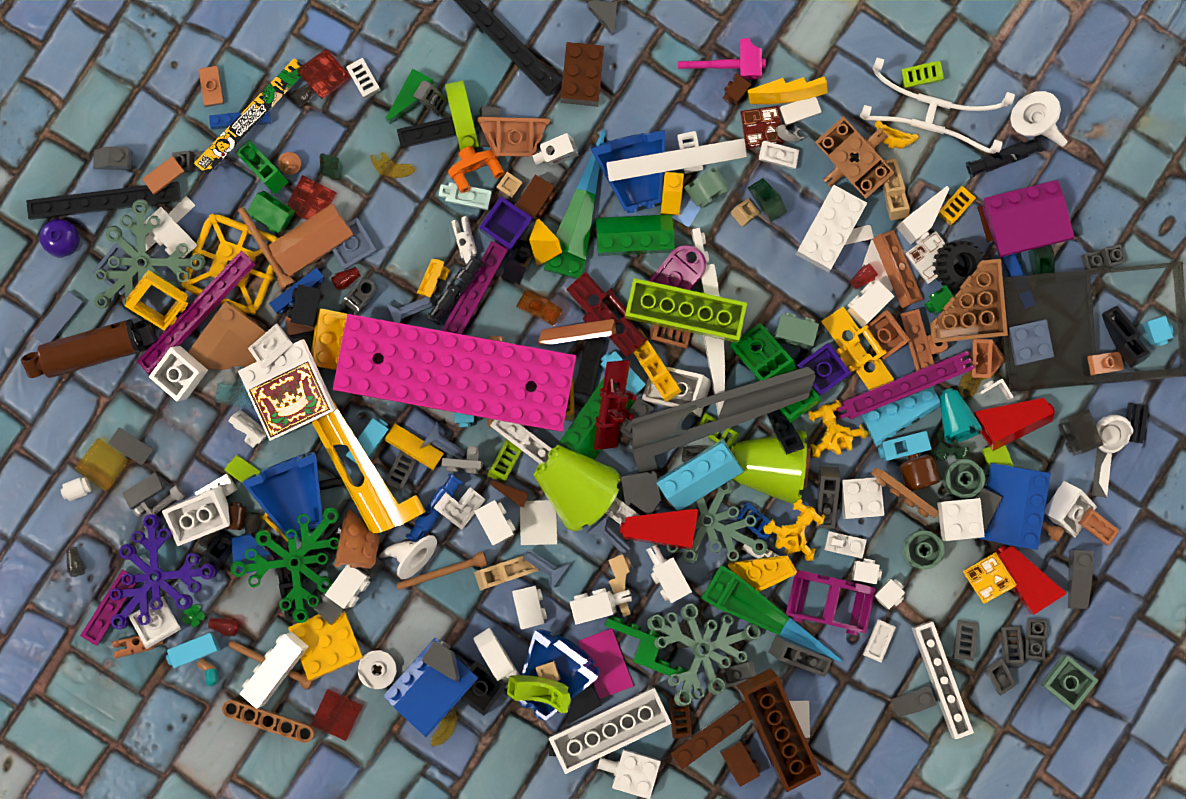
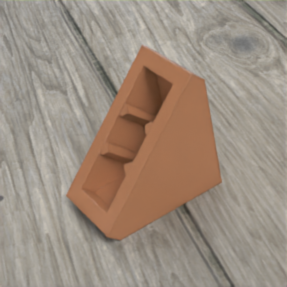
M972 340L969 353L972 362L969 365H974L975 369L970 371L971 377L991 378L1005 362L1006 358L993 340Z

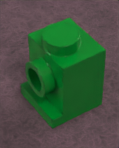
M947 285L940 288L941 293L937 290L928 296L930 300L924 305L929 313L933 312L936 315L943 310L942 308L951 297L954 298Z

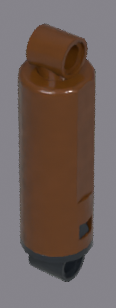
M132 319L41 344L38 346L37 352L28 353L20 360L28 378H36L43 374L48 378L139 353L141 352V346L152 344L157 340V336L152 323L148 320H141L134 324Z

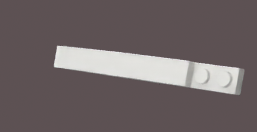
M700 228L692 229L691 234L694 247L703 253L707 263L709 262L708 251H704L703 244H706L705 234L700 232ZM706 264L705 272L700 278L702 292L719 296L715 265ZM703 336L715 395L725 392L724 340ZM724 401L716 403L718 417Z
M493 420L490 424V427L537 463H546L548 461V453L552 448L520 424ZM617 497L605 512V514L609 512V517L620 525L621 522H625L626 517L640 516Z

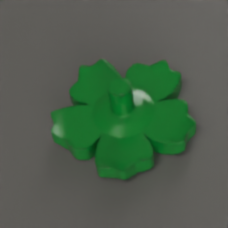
M196 604L184 610L183 614L186 616L182 617L183 623H191L193 628L200 624V620H205L206 615L203 611H200L201 606Z

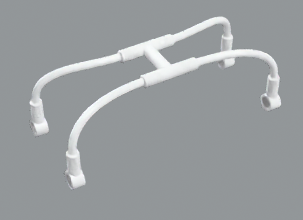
M876 57L872 69L883 83L904 95L930 105L925 122L900 117L869 116L872 107L867 105L863 106L860 114L862 119L907 123L921 129L954 136L987 153L994 154L1000 152L1002 141L994 140L993 145L987 148L959 133L945 129L943 126L932 124L937 106L966 111L995 110L1012 105L1015 94L1007 92L1002 103L989 106H963L920 93L915 94L893 84L882 76L879 70L882 69L884 59Z

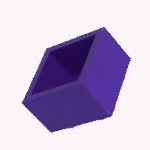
M501 196L479 229L489 238L512 252L532 224L533 218Z

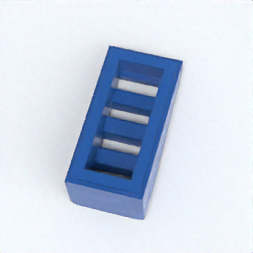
M747 502L740 509L737 519L739 521L743 520L742 516L750 509L752 512L749 515H757L756 524L760 519L764 522L757 529L754 526H747V528L761 540L766 541L771 534H765V532L762 534L760 531L770 520Z

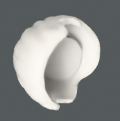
M1120 415L1103 417L1098 421L1093 431L1097 447L1105 453H1115L1129 443L1130 436L1133 434V427L1128 419Z

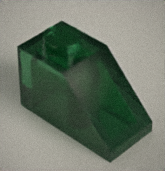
M764 178L747 187L762 213L771 222L787 212L781 196Z
M1051 245L1028 250L1036 286L1055 282V259Z

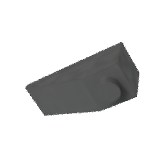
M819 467L816 513L820 516L824 514L825 518L824 524L818 526L817 522H815L816 528L835 529L841 479L839 467Z
M1069 550L1068 608L1088 609L1093 577L1094 551Z
M779 635L775 636L768 651L780 661L825 677L833 660Z

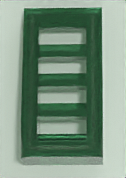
M323 153L320 154L321 174L338 180L343 169L339 158Z

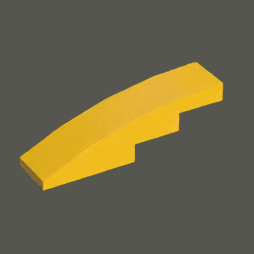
M804 77L785 83L784 78H780L747 90L750 104L790 103L828 93L825 77L807 83Z
M639 328L638 330H639V331L643 334V336L647 339V337L645 336V334L643 333V331L641 330V328ZM647 339L633 353L664 401L667 402L682 391Z

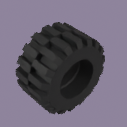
M954 241L943 245V248L937 250L939 254L934 255L936 262H933L932 266H935L936 270H933V273L938 275L936 279L938 282L942 281L941 285H947L949 289H960L959 287L967 277L975 272L976 266L983 260L982 257L985 256L984 253L979 252L980 248L974 246L972 242ZM958 254L965 262V269L960 276L954 270V260Z

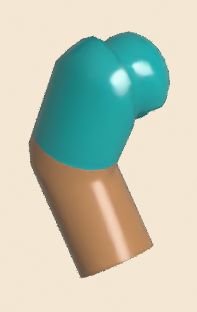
M201 658L197 667L205 671L206 685L214 686L218 681L217 668Z

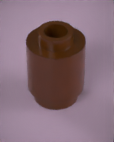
M231 502V505H228L230 526L226 527V529L242 530V525L245 522L246 507H242V503Z

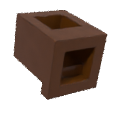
M737 73L733 77L734 82L730 81L724 88L726 92L722 97L725 102L730 105L733 103L735 106L751 87V84Z

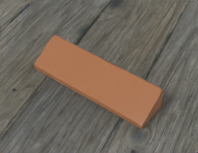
M892 230L874 237L873 242L901 308L923 300L895 231Z
M610 319L543 329L538 345L614 335L617 333L615 320Z

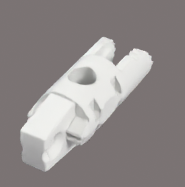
M465 216L461 220L464 232H461L457 220H453L451 223L461 258H464L467 264L471 259L470 255L477 254V249L468 217Z

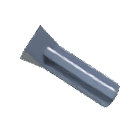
M425 297L398 309L388 303L387 306L394 322L401 323L402 319L432 307V302L429 297Z
M438 421L420 447L423 448L433 444L460 460L466 454L463 449L439 435Z
M608 512L591 526L586 534L601 533L622 554H626L631 546L608 525Z
M530 549L525 552L523 557L527 562L550 576L551 590L569 566L567 562L556 567Z

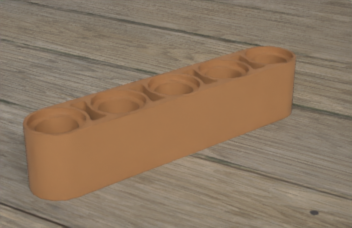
M237 699L226 701L222 706V712L228 718L302 743L311 741L316 734L315 728L308 723L261 707L256 709L252 704ZM230 703L235 704L237 707V711L234 714L228 711ZM249 709L255 712L253 720L248 719L246 716V712ZM266 716L273 718L274 723L272 726L265 724ZM284 722H289L292 725L291 732L284 731ZM303 728L309 729L311 733L309 738L302 737L301 731Z

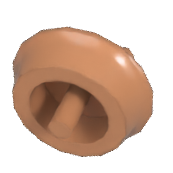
M285 152L278 159V167L285 174H295L301 168V159L293 152Z

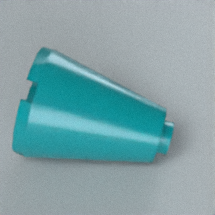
M953 388L944 390L940 396L946 443L953 444L952 440L955 439L958 442H962L977 436L978 430L982 432L980 423L958 390H953Z

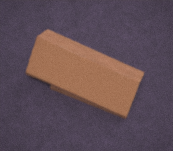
M332 203L268 246L277 263L288 276H292L305 266L308 267L354 234Z

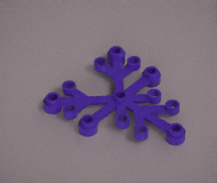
M149 514L144 518L143 523L148 529V539L142 531H135L132 534V540L140 543L149 551L150 566L136 555L137 549L134 545L124 544L119 550L121 558L131 560L145 573L138 575L126 573L122 576V583L124 585H132L136 582L145 583L141 588L125 590L114 588L110 591L109 595L112 600L133 597L120 614L112 617L111 625L115 629H124L128 626V616L139 603L140 615L137 618L140 625H148L151 622L147 595L151 588L152 600L150 601V608L152 610H160L163 607L160 587L175 600V604L179 609H189L193 604L192 597L188 594H180L166 581L167 579L180 578L188 585L190 592L197 593L201 590V583L191 577L201 576L203 579L210 580L217 575V568L213 564H204L200 569H191L200 560L199 556L195 553L187 555L186 562L179 571L163 572L159 568L158 549L166 540L170 539L171 531L162 528L158 532V537L156 536V529L161 525V519L158 515ZM150 518L153 520L152 525L148 524ZM163 531L167 532L165 538L162 536ZM138 533L141 535L140 540L136 539ZM126 548L129 550L128 555L124 554ZM191 556L195 557V562L193 563L190 561ZM206 568L209 569L208 575H205L204 573ZM154 573L157 575L156 580L152 579ZM127 576L131 578L129 583L126 581ZM194 583L197 584L196 590H193L192 585ZM115 591L119 593L117 598L114 596ZM182 598L185 600L184 605L180 604ZM155 601L159 603L157 608L154 606ZM143 616H146L147 621L145 623L142 622ZM117 618L121 621L119 625L116 624Z

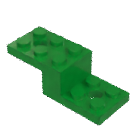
M761 323L741 336L738 343L733 342L730 344L731 349L753 373L756 382L797 370L794 360ZM755 345L762 346L758 351L752 350ZM811 388L807 399L779 410L791 423L819 403L821 398Z
M612 616L611 619H606L605 626L640 639L632 660L634 663L668 676L688 671L677 665L676 668H672L669 666V662L659 658L655 661L659 649L655 647L654 641L659 637V633L649 629L647 633L641 631V626L630 623L629 626L622 624L623 619Z

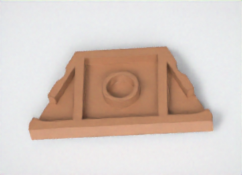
M478 117V122L494 156L533 157L532 154H535L537 144L541 141L544 129L549 124L550 119Z
M349 508L344 514L334 566L341 567L344 564L349 565L350 568L362 567L371 569L375 565L380 536L377 533L370 532L366 523Z

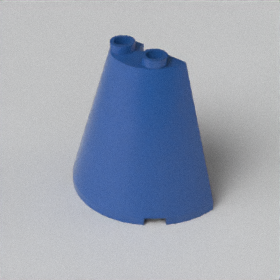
M665 130L652 131L650 134L630 135L600 143L598 147L597 145L591 147L595 159L624 211H627L628 214L637 212L638 207L645 206V209L654 208L656 203L662 201L663 172L609 181L607 162L665 152Z
M314 452L308 453L309 456L307 457L305 454L277 463L262 470L257 476L254 474L243 481L247 490L284 535L288 529H294L297 532V538L301 537L300 524L297 521V517L301 513L308 515V530H311V532L315 530L323 519L317 457ZM302 516L300 518L301 523H305L307 521V517ZM289 532L287 536L289 538L294 537L295 533Z
M535 630L522 675L538 677L536 667L555 661L561 678L557 682L568 686L571 700L599 677V667L595 668L593 666L595 661L576 644L558 634L557 636H551L550 631ZM532 700L519 701L522 707H531L535 711L534 715L541 720L546 721L557 712L551 705Z

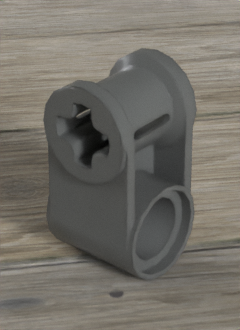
M367 279L360 281L343 299L342 304L352 309L354 315L360 314L367 303L375 296L377 292L376 285ZM370 284L372 287L371 292L364 294L363 286Z

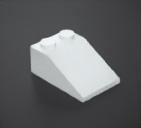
M948 186L896 227L910 245L914 242L919 244L929 235L928 231L932 228L949 191Z
M666 367L682 392L665 402L648 377L642 400L665 408H672L707 397L712 381L702 374ZM704 407L693 410L689 415L701 417Z

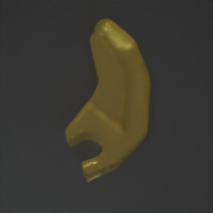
M381 152L382 158L380 161L375 160L374 154L370 155L373 166L381 175L391 178L408 177L415 172V167L411 166V164H396L384 152Z
M969 371L961 377L958 392L964 397L963 390L966 389L969 391V397L974 396L980 381L987 378L971 377Z
M455 707L440 721V727L431 737L432 741L430 743L433 747L444 744L453 734L458 721Z

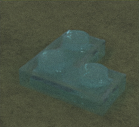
M240 375L238 376L237 386L217 384L214 402L253 409V403Z

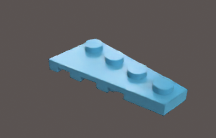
M930 388L862 414V419L877 447L887 437L891 438L896 435V432L901 428H907L917 418L921 419L940 407L941 403L934 389Z

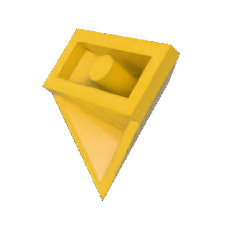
M540 219L536 220L529 241L536 264L539 266L562 253L559 239Z

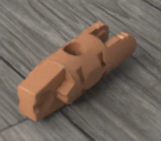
M139 635L112 642V646L115 648L127 646L126 649L114 652L115 659L153 650V647L163 644L162 640L146 649Z

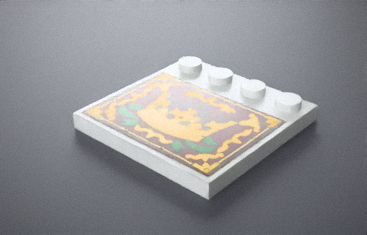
M304 339L294 343L265 369L258 362H255L238 371L269 441L336 410Z

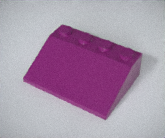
M1058 180L984 198L982 211L1000 257L1074 239L1064 194Z

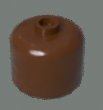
M919 453L908 456L909 460L899 465V472L904 486L912 492L935 485L941 480L932 455L919 456Z

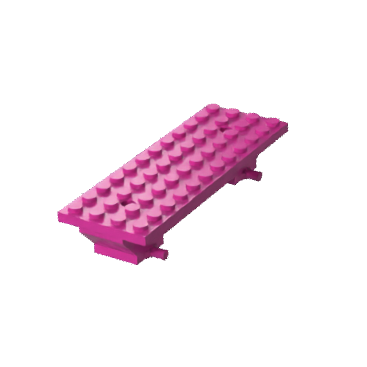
M347 314L333 390L563 432L576 355Z

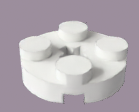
M382 650L368 652L359 662V679L369 688L383 689L394 681L397 674V665L394 658ZM375 664L377 666H382L381 675H379L378 673L373 674L372 671L374 670L373 666Z

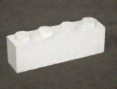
M293 632L281 634L278 637L275 648H271L264 656L266 660L254 669L253 672L255 674L253 677L248 678L242 685L244 689L240 695L256 709L267 703L309 647Z

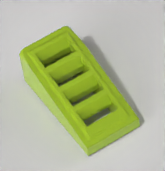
M940 61L901 69L904 88L938 83L944 79ZM933 68H935L936 77H933ZM924 70H927L928 72L927 79L925 78ZM916 71H919L921 80L917 79ZM912 72L913 82H910L908 73Z
M705 413L698 426L707 424L709 420L711 422L716 421V419ZM728 428L725 429L720 439L717 438L720 432L707 437L717 443L722 439L725 441L730 433L731 436L726 444L731 450V446L734 445L739 434Z
M506 439L488 472V476L504 484L522 450ZM506 447L516 452V455H513L510 452L506 451ZM502 455H505L508 458L512 459V462L503 458ZM498 462H501V463L507 465L509 468L507 469V468H505V467L499 465Z

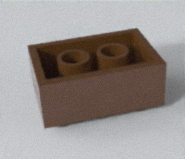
M566 42L561 103L598 107L604 46Z

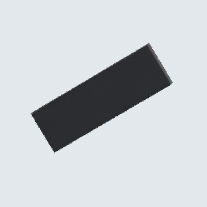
M452 116L397 129L401 149L457 136Z
M598 338L586 339L574 392L589 396L593 394L606 340Z

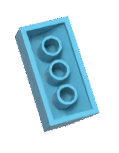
M724 439L658 478L657 485L666 499L677 511H680L738 476L744 470Z

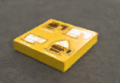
M996 552L963 570V573L983 604L1017 585Z

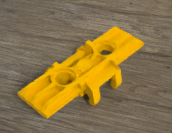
M844 306L821 321L838 346V349L835 351L850 373L855 371L868 390L894 380L880 360V357L886 354L887 351L883 350L868 329V324L859 329ZM850 331L853 335L852 340L845 341L842 338V333ZM862 333L876 352V356L872 357L866 353L859 342L858 335ZM866 362L874 364L873 372L868 373L864 370Z

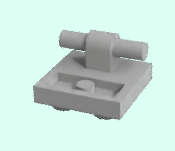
M476 446L468 448L467 460L442 458V466L446 468L447 472H459V469H465L466 473L478 474V470L483 471V462L479 461V449Z

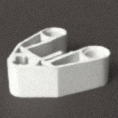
M489 627L473 639L497 681L501 679L507 683L506 689L509 676L520 674Z

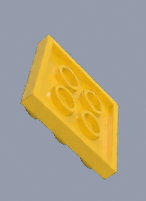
M345 611L333 625H330L318 614L307 619L304 623H297L288 627L289 632H293L309 646L300 658L308 681H313L363 659L362 652Z

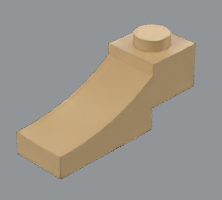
M897 159L884 160L894 171V174L882 184L890 221L907 218L910 208Z
M622 554L608 560L615 576L614 579L609 581L613 593L625 591L626 574L630 572L629 568L632 567L628 556L624 557ZM627 602L619 604L623 617L631 614Z
M523 555L474 572L481 591L537 572L539 569L527 562Z

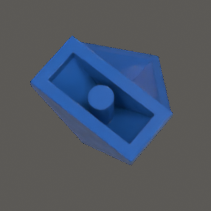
M251 533L232 537L233 562L241 560L245 564L256 563L246 558L245 551L248 548H254L266 560L269 557L270 553L263 546L256 543ZM249 551L247 553L248 557H253L255 552ZM237 566V568L241 572L243 568L241 566Z

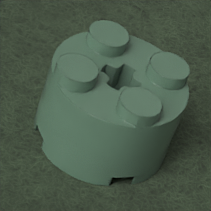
M715 166L685 186L684 189L694 204L702 208L712 201L711 197L713 195L717 198L726 192L728 184Z
M968 459L959 460L946 467L942 478L943 486L952 497L958 499L971 498L977 495L983 488L985 474L982 468L974 461ZM962 476L967 478V481H965L964 484L963 481H960V477Z
M917 531L905 538L902 545V555L910 567L919 570L931 569L941 561L944 555V545L942 540L930 531ZM921 547L927 549V551L924 552V555L923 553L919 552V549H921Z

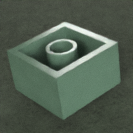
M785 312V315L781 314L775 328L774 339L779 343L810 350L814 346L819 324L815 323V320L804 317V320L796 318L797 315Z
M1062 655L1039 685L1068 709L1075 711L1099 680L1072 658Z

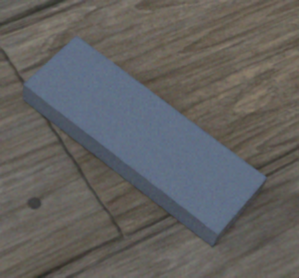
M67 291L32 336L42 344L54 341L84 302L70 291Z

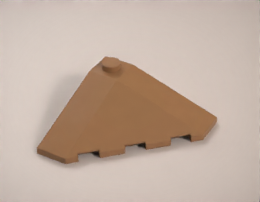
M1001 259L982 260L979 262L975 272L967 277L959 287L960 290L954 298L951 297L942 308V313L930 323L932 343L1008 336Z
M226 301L188 353L206 369L225 370L231 369L234 366L247 367L257 362L248 348L264 335L267 330L233 303Z

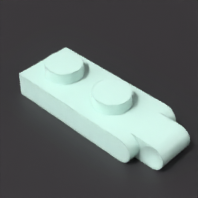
M449 182L448 186H440L438 196L446 198L445 202L488 211L492 191L470 187L469 191L461 194L456 183Z

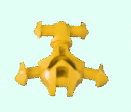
M835 399V403L831 405H821L814 412L808 411L809 420L814 422L815 419L821 417L822 423L827 427V432H825L821 439L822 442L817 446L810 444L812 457L820 458V452L825 449L834 452L836 455H841V450L844 448L848 451L852 450L853 437L860 436L862 439H866L869 435V432L863 428L862 424L859 425V429L850 430V427H843L837 424V417L833 412L837 410L836 408L843 405L838 399Z
M799 499L793 503V509L801 512L797 516L798 519L795 524L779 527L775 525L772 519L767 525L763 526V531L765 534H771L772 532L777 534L775 547L778 549L785 547V554L789 555L801 550L806 561H813L816 548L810 549L806 545L807 541L804 530L806 526L810 525L812 520L817 522L818 526L824 524L825 515L822 514L820 516L812 506H805L802 504V499Z

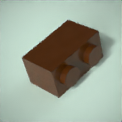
M535 174L515 206L531 216L533 221L537 217L540 219L546 210L544 208L547 201L550 203L556 195L554 192L555 186Z
M738 740L720 750L739 787L760 776L758 771L761 768L756 759L751 760L749 756L751 750L746 742L742 744Z

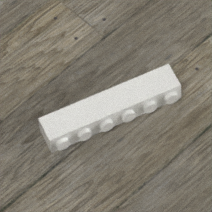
M928 621L912 627L951 738L956 740L973 734L971 723L934 622Z

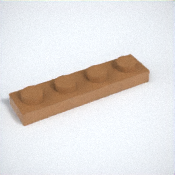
M874 468L871 475L877 478L875 482L883 487L888 486L890 493L898 498L900 496L903 497V502L912 508L914 506L918 508L917 512L923 517L931 516L936 518L939 513L938 510L885 471Z

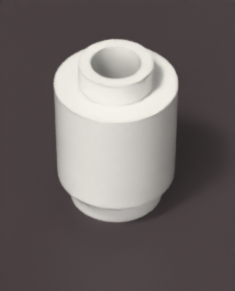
M79 477L62 484L63 488L60 489L63 498L68 499L69 502L86 496L88 492H91V486L86 477Z

